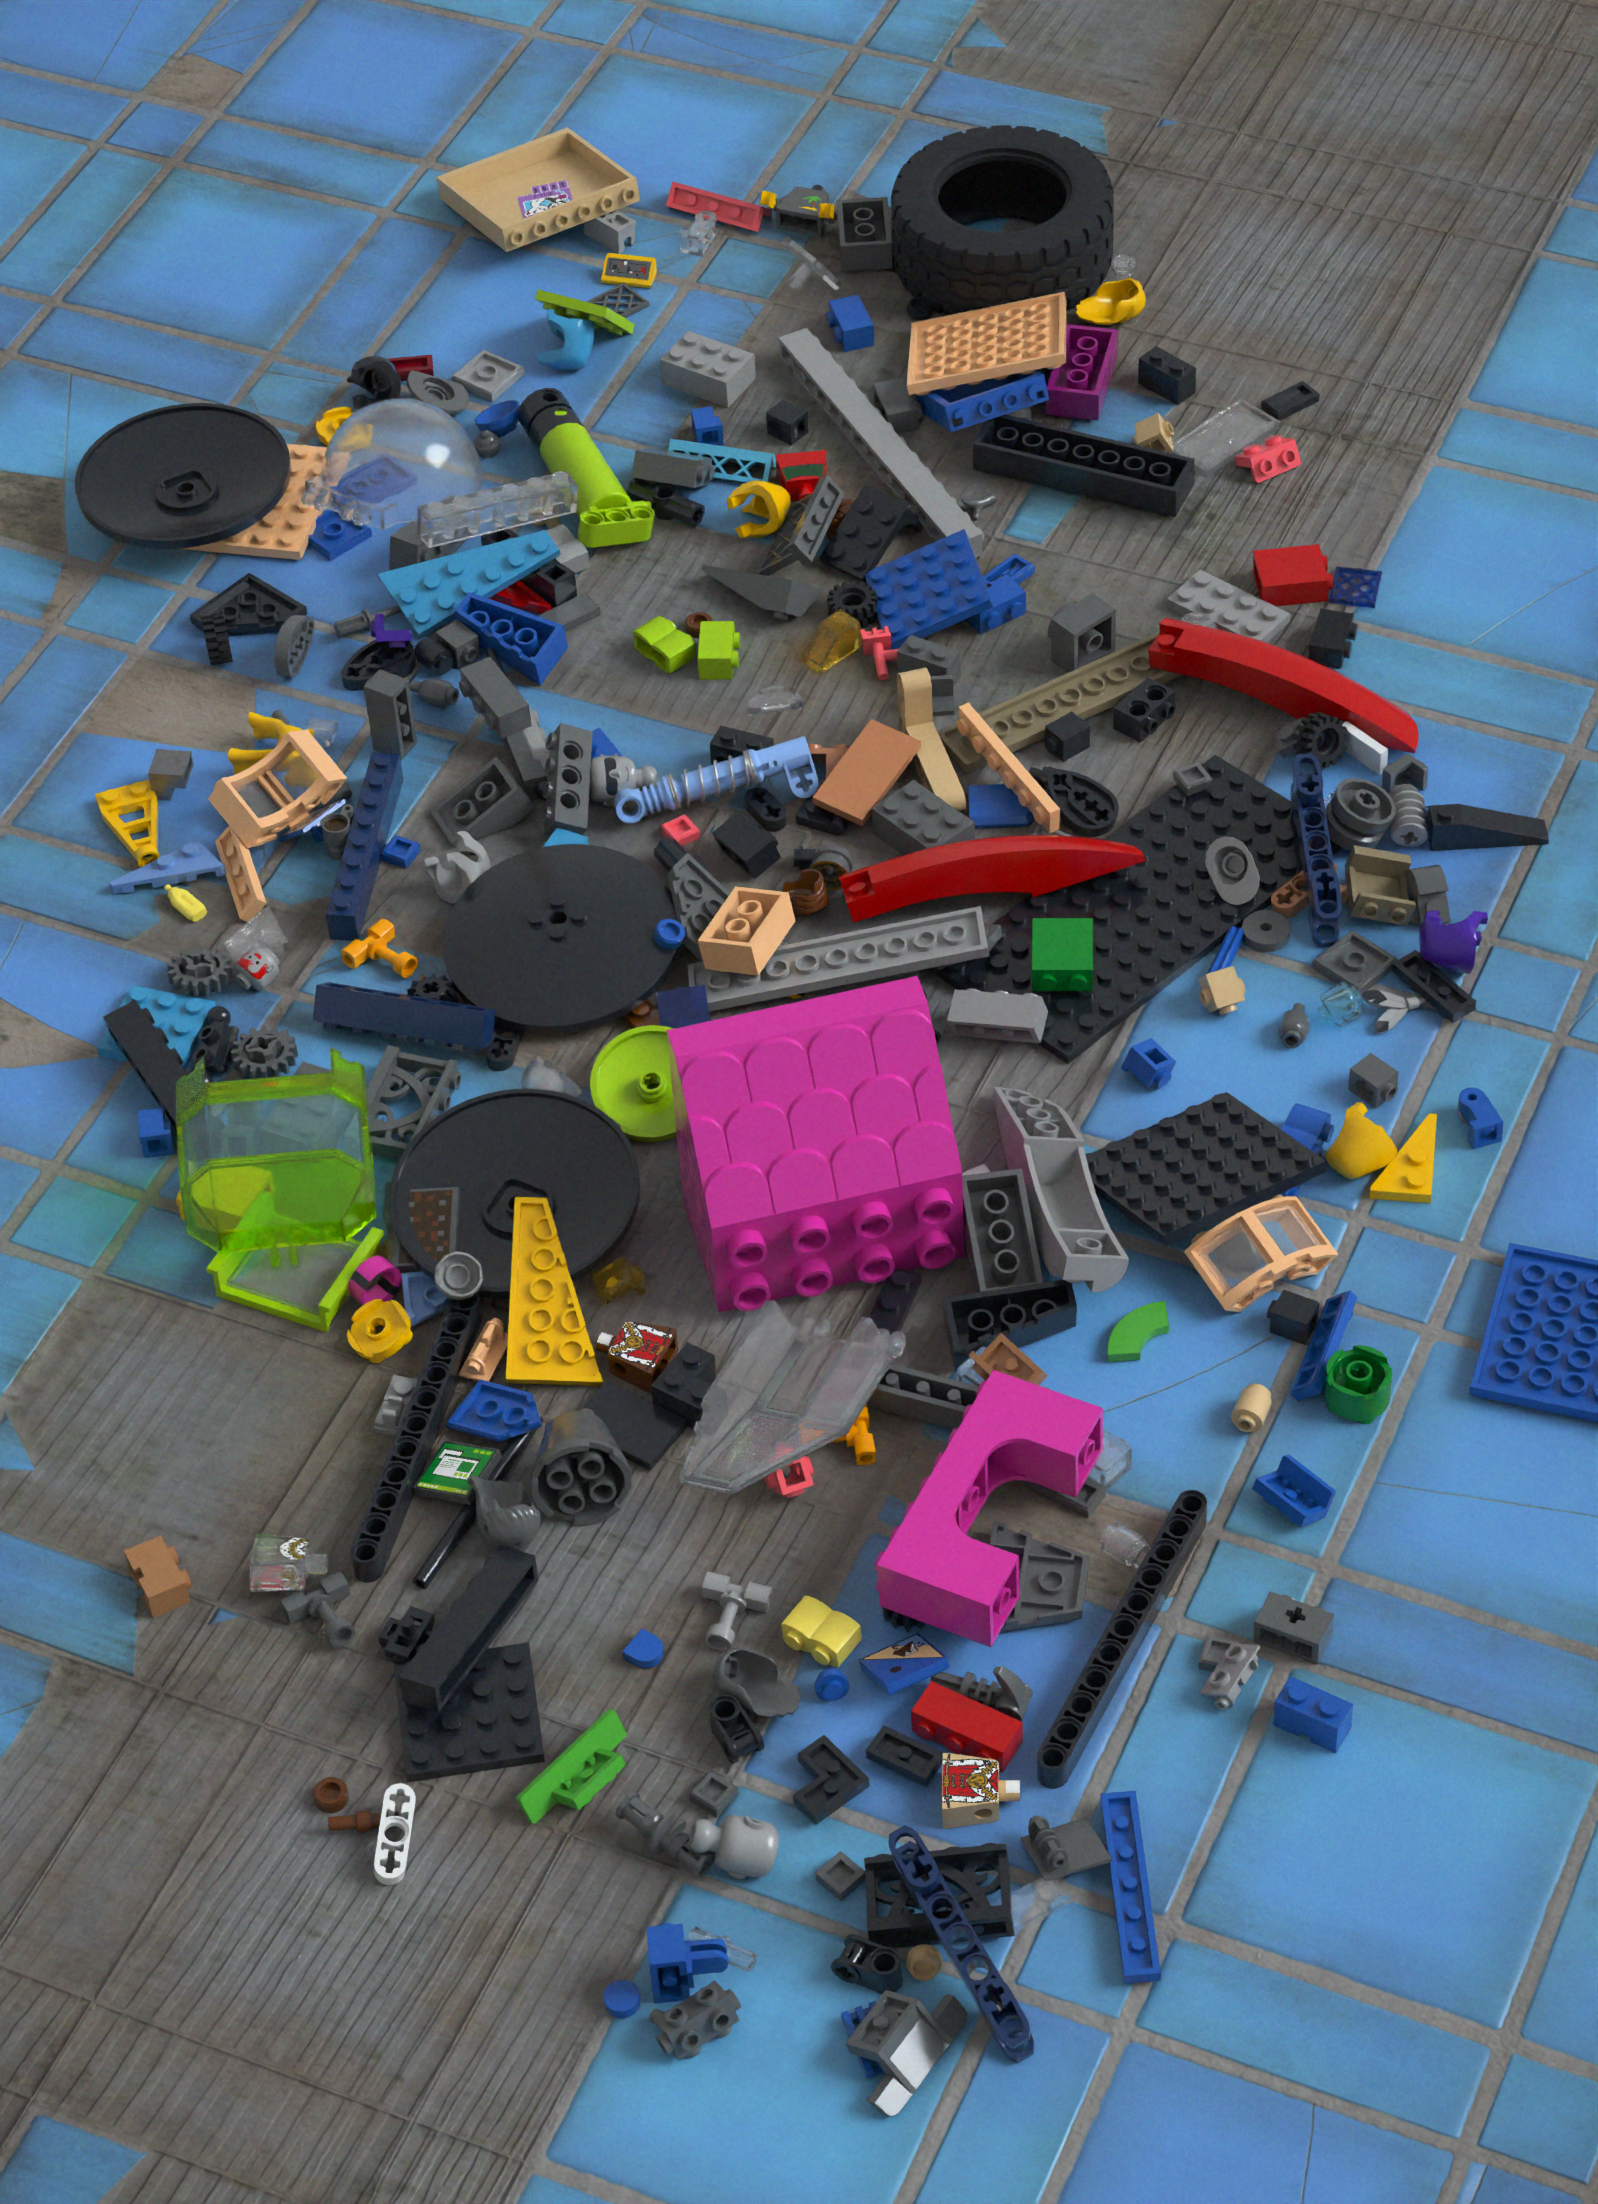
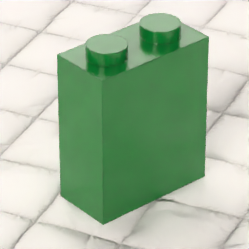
M1033 918L1032 991H1093V918Z

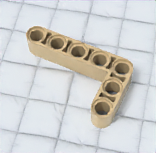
M924 667L898 673L899 727L902 733L921 741V748L913 757V763L922 784L926 789L956 810H966L963 788L933 722L932 683L928 669Z

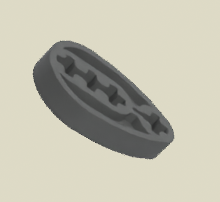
M293 615L282 625L277 636L274 654L275 669L278 675L296 677L299 674L307 657L314 634L315 622L313 617Z

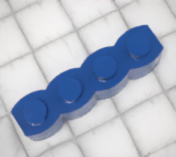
M1296 1103L1289 1112L1281 1130L1321 1157L1324 1142H1330L1334 1132V1125L1331 1124V1114ZM1301 1184L1278 1195L1298 1198Z

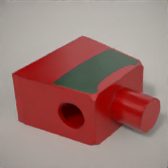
M826 450L775 455L777 480L780 486L789 493L791 502L798 501L813 493L819 479L827 475Z

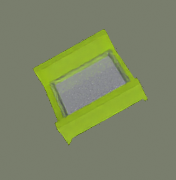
M261 1192L206 1269L207 1273L213 1274L217 1297L328 1333L331 1320L350 1294L348 1287L352 1274L365 1260L380 1255V1240L384 1236V1230L372 1227L362 1242L277 1215L273 1195Z

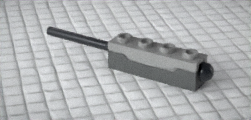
M488 649L486 651L487 658L491 657L506 676L496 649ZM529 706L532 726L501 740L518 782L531 801L537 799L546 800V798H543V790L548 778V774L544 771L549 757V750L546 749L547 737L544 728L539 729L538 727L540 722L537 711L531 710Z

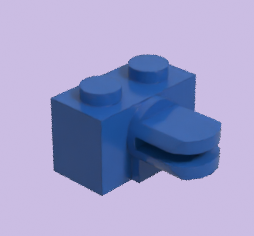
M662 1923L657 1926L646 1927L654 2003L684 2001L690 1997L689 1988H694L693 1975L724 1972L728 1968L727 1945L722 1939L685 1941L683 1924Z

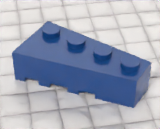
M468 592L455 609L456 619L478 635L480 647L486 651L490 648L496 649L500 660L539 686H541L568 648L564 625L480 595Z

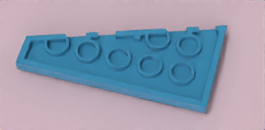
M542 530L382 572L377 575L413 630L422 639L456 618L455 609L468 592L490 598L557 558L561 553L547 531Z

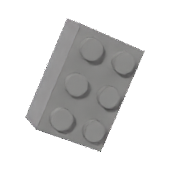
M687 331L660 359L662 385L729 408L756 379L755 356L753 353L691 331Z

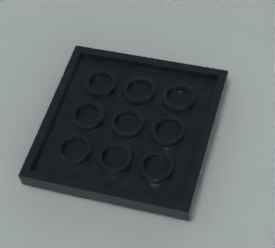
M529 1642L487 1648L439 1713L403 1702L398 1679L403 1667L408 1666L410 1662H394L407 1783L545 1762Z

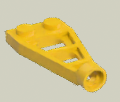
M150 781L135 782L95 794L96 803L103 821L137 860L139 867L157 860L160 857L158 852V801L155 791H151ZM144 809V818L124 823L119 817L120 815ZM148 830L149 837L133 841L130 834ZM147 854H152L150 857H147V858H144V857H143V856H145V855H147Z

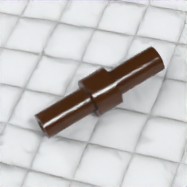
M370 1810L356 1811V1815L328 1817L329 1831L357 1829V1833L371 1832V1828H378L380 1826L381 1813L371 1814ZM395 1812L394 1816H399V1813Z

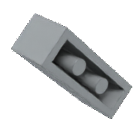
M973 988L966 990L955 989L947 1023L954 1036L1041 1043L1048 1010L1042 996L1033 993L1018 995L1009 994L1005 991H995L993 993L981 992Z

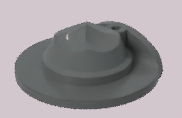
M411 370L407 377V387L410 393L425 408L446 414H456L464 411L469 403L468 392L461 383Z

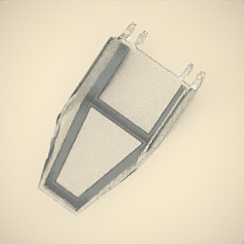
M766 1300L703 1397L701 1403L703 1414L701 1420L695 1423L693 1431L696 1437L693 1446H688L678 1479L679 1482L688 1486L732 1495L847 1434L895 1357L902 1355L903 1348L906 1345L905 1334L895 1331L890 1337L887 1329H878L871 1318L862 1317L847 1340L827 1337L830 1331V1323L827 1318L820 1317L815 1321L813 1316L804 1315L792 1327L777 1303L772 1300Z

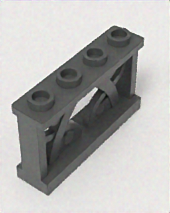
M388 1045L344 1131L347 1152L355 1155L365 1152L399 1160L409 1143L394 1141L392 1134L398 1133L402 1141H404L405 1135L412 1134L411 1142L428 1123L449 1109L451 1096L454 1090L459 1089L462 1076L458 1072L457 1061L453 1059L444 1061L400 1052L399 1047ZM427 1075L440 1078L436 1086L430 1085L434 1081V1077L425 1078L422 1082L420 1080ZM393 1086L399 1087L398 1091H391ZM412 1091L422 1108L410 1115L394 1120L393 1112L385 1105V1102L400 1099ZM379 1115H386L388 1121L384 1122V1117L379 1120L377 1118Z

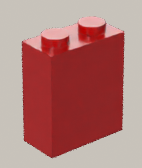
M1319 544L1253 551L1252 572L1260 599L1274 606L1328 601V590L1333 589L1332 574L1327 573V556L1322 555Z

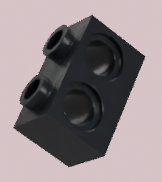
M1147 677L1113 707V729L1141 743L1147 736L1152 735L1166 719H1170L1174 715L1176 710L1175 691Z

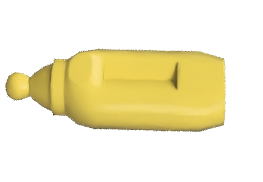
M169 884L165 885L164 890L168 891L171 905L188 920L196 922L207 914L205 906L187 890L171 887Z

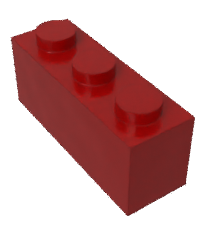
M933 1681L929 1683L911 1710L912 1731L920 1738L932 1740L946 1746L948 1750L955 1754L994 1759L999 1762L1000 1772H1004L1023 1743V1722Z

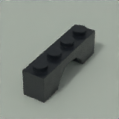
M500 524L481 536L482 546L520 536ZM557 560L546 567L538 568L520 579L522 583L547 601L552 608L577 597L575 572Z

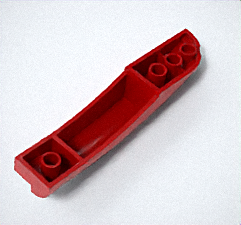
M1164 618L1159 623L1160 633L1148 649L1149 665L1152 668L1200 678L1229 687L1276 707L1296 719L1302 717L1309 719L1308 714H1316V712L1337 717L1343 722L1348 721L1384 747L1413 754L1417 750L1419 742L1418 728L1407 712L1358 682L1322 664L1278 646L1236 633L1170 618Z
M1058 835L1001 836L954 842L915 851L840 875L839 879L854 923L910 904L941 897L989 892L1031 893L1032 897H1036L1145 862L1146 860L1143 853L1135 846L1115 841Z

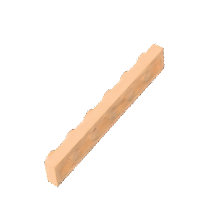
M969 703L959 706V720H957L959 732L963 736L966 735L972 742L975 751L984 756L989 767L993 771L996 770L1002 777L1005 786L1014 791L1021 805L1026 806L1031 811L1039 825L1042 824L1049 834L1059 830L1060 808Z

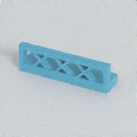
M670 438L668 451L713 458L716 463L714 465L715 471L720 469L722 472L717 473L714 471V479L741 483L753 480L770 482L772 468L776 469L775 455L772 453ZM727 462L739 463L741 469L731 475L727 474L722 466ZM752 466L765 467L763 479L753 478L748 469ZM745 472L748 477H744V476H740V475Z

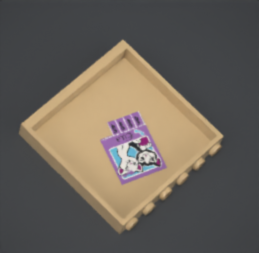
M568 127L436 177L440 199L506 252L640 201L637 178Z

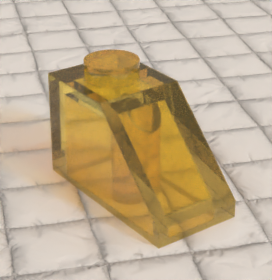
M841 609L821 621L803 652L801 661L821 674L861 647L860 621Z

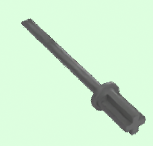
M397 605L373 614H369L366 609H363L358 615L335 622L334 630L339 638L364 629L370 631L371 620H375V614H382L384 618L401 613V610Z

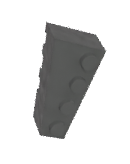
M450 495L390 536L389 571L454 554L478 527V504Z

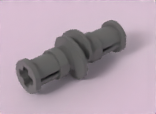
M636 1791L627 1794L616 1809V1817L621 1820L626 1819L638 1829L639 1833L650 1838L649 1851L653 1855L667 1851L671 1858L675 1861H680L690 1869L695 1879L701 1878L715 1861L714 1852L697 1853L689 1847L690 1835L683 1832L687 1823L681 1820L674 1826L675 1813L673 1811L663 1817V1814L658 1810L652 1809L639 1799L640 1794ZM635 1809V1810H636L637 1812H639L642 1816H644V1818H642L641 1816H639V1815H638L637 1813H635L633 1810ZM687 1852H690L691 1854H693V1855H694L696 1858H698L699 1860L697 1861V1860L694 1859L691 1855H689Z

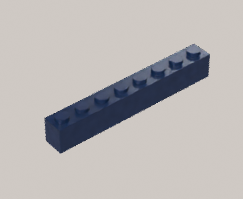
M371 754L326 911L330 939L349 941L360 939L381 863L380 853L385 848L403 783L400 754Z

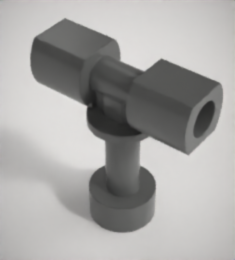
M340 1571L318 1581L320 1588L306 1595L299 1590L279 1600L282 1612L290 1624L308 1615L314 1618H322L327 1625L324 1631L325 1636L334 1647L347 1645L355 1635V1630L350 1622L344 1617L338 1618L333 1612L334 1602L351 1595L348 1582Z

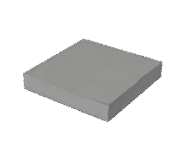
M483 350L451 376V380L461 383L467 391L493 402L525 375V369L523 366Z

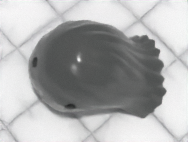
M470 1476L468 1485L474 1489L476 1494V1518L479 1534L484 1543L495 1550L500 1545L515 1550L523 1549L529 1545L537 1534L541 1518L539 1510L535 1508L532 1502L530 1506L524 1502V1483L520 1481L486 1480L477 1476Z

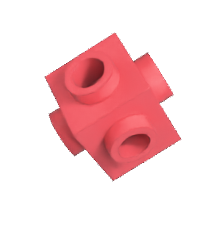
M791 1447L773 1452V1458L765 1460L766 1466L793 1452ZM803 1454L765 1474L764 1479L769 1489L773 1488L775 1493L790 1498L804 1493V1488L814 1485L811 1477L814 1471L809 1457ZM788 1466L790 1472L788 1476L784 1477L782 1468Z

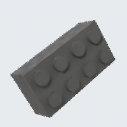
M1022 1168L962 1176L964 1238L974 1292L1044 1283Z

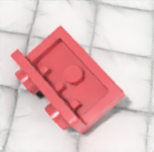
M1281 435L1268 437L1265 439L1266 443L1259 446L1258 444L1243 448V453L1234 456L1238 467L1251 469L1253 480L1256 483L1301 465L1295 439L1281 438Z

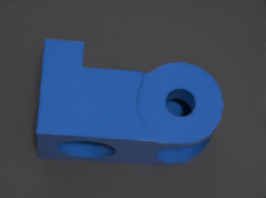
M1471 1087L1462 1090L1459 1093L1457 1115L1461 1122L1469 1127L1468 1142L1471 1147L1477 1149L1501 1142L1503 1120L1489 1098L1478 1088Z

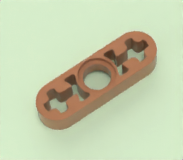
M1334 863L1335 873L1337 874V866ZM1303 870L1272 894L1271 911L1278 912L1286 918H1291L1308 905L1307 892H1301L1296 889L1299 886H1306Z

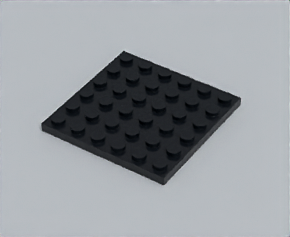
M1227 1092L1217 1094L1212 1099L1199 1105L1190 1106L1175 1116L1163 1118L1159 1123L1146 1129L1137 1130L1124 1139L1110 1142L1106 1147L1093 1153L1085 1154L1096 1194L1164 1246L1170 1245L1328 1172L1326 1160Z

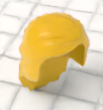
M1131 278L1105 282L1097 289L1094 296L1080 301V305H1076V315L1081 320L1099 325L1125 323L1142 312L1146 303L1144 290L1139 281Z

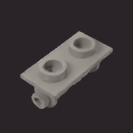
M1231 1643L1201 1689L1200 1694L1213 1696L1216 1700L1214 1702L1215 1706L1222 1711L1231 1708L1241 1692L1239 1685H1245L1253 1671L1258 1667V1656L1256 1653L1260 1646Z

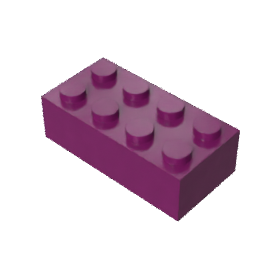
M1066 324V364L1052 369L1047 385L1049 400L1046 401V415L1099 420L1118 356V330Z

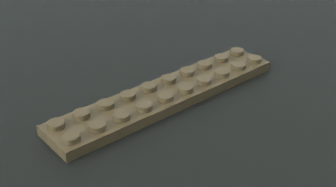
M1157 632L978 714L1013 753L1044 739L1045 726L1071 711L1082 720H1085L1116 706L1147 677L1164 684L1182 676V674L1150 667L1148 649L1160 633ZM957 723L938 731L946 752L966 773L988 764L984 756L975 751L972 742L966 735L963 736L959 732Z

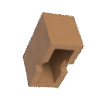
M161 1535L124 1550L128 1570L138 1590L143 1589L145 1593L142 1595L143 1600L153 1618L190 1603L187 1589L191 1588L192 1584L185 1569H178L177 1564H180L178 1555L173 1545L166 1546Z

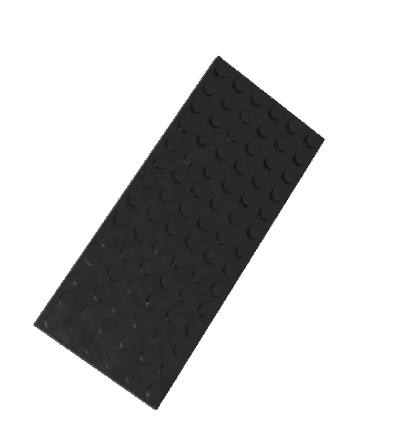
M1214 755L1202 764L1203 768L1213 779V787L1186 796L1179 785L1176 784L1103 839L1135 846L1145 856V862L1036 897H1032L1031 894L993 923L1001 926L1003 935L989 951L988 957L959 962L939 970L936 968V976L957 990L973 988L981 992L994 993L995 991H1005L1009 994L1023 995L1025 993H1033L1042 996L1048 1010L1041 1043L1037 1044L1069 1064L1219 946L1230 927L1241 928L1244 919L1248 915L1264 910L1271 905L1272 894L1303 870L1298 832L1293 820L1291 801L1217 755ZM1224 836L1234 837L1242 841L1252 854L1260 877L1259 888L1255 896L1249 902L1242 905L1229 904L1222 899L1205 864L1206 852L1209 846L1216 839ZM1330 840L1333 856L1342 848ZM1033 918H1093V991H1032Z

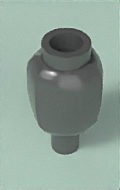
M429 678L422 682L412 680L409 685L410 691L419 693L423 701L433 706L445 708L450 704L455 705L459 699V690L454 688L452 683L441 679Z
M1301 1003L1294 1004L1293 1009L1286 1011L1279 1025V1037L1288 1048L1298 1047L1305 1041L1309 1033L1310 1020L1304 1012L1305 1006Z

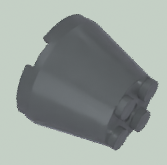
M588 1408L567 1412L549 1420L545 1424V1431L531 1473L532 1496L537 1507L549 1518L553 1515L560 1519L573 1521V1525L594 1524L611 1517L619 1511L620 1504L626 1498L629 1490H631V1473L626 1458L603 1420L596 1416L593 1410Z

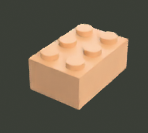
M735 886L698 939L705 969L759 975L795 922L789 892Z

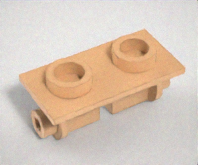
M493 1318L491 1321L486 1322L485 1327H483L461 1368L459 1376L476 1381L481 1379L490 1382L507 1350L508 1333L504 1332L503 1322L500 1319Z

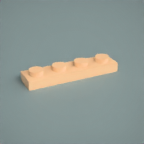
M228 826L217 838L215 844L221 862L224 865L225 875L239 918L250 922L263 909L266 900L249 849L232 828Z

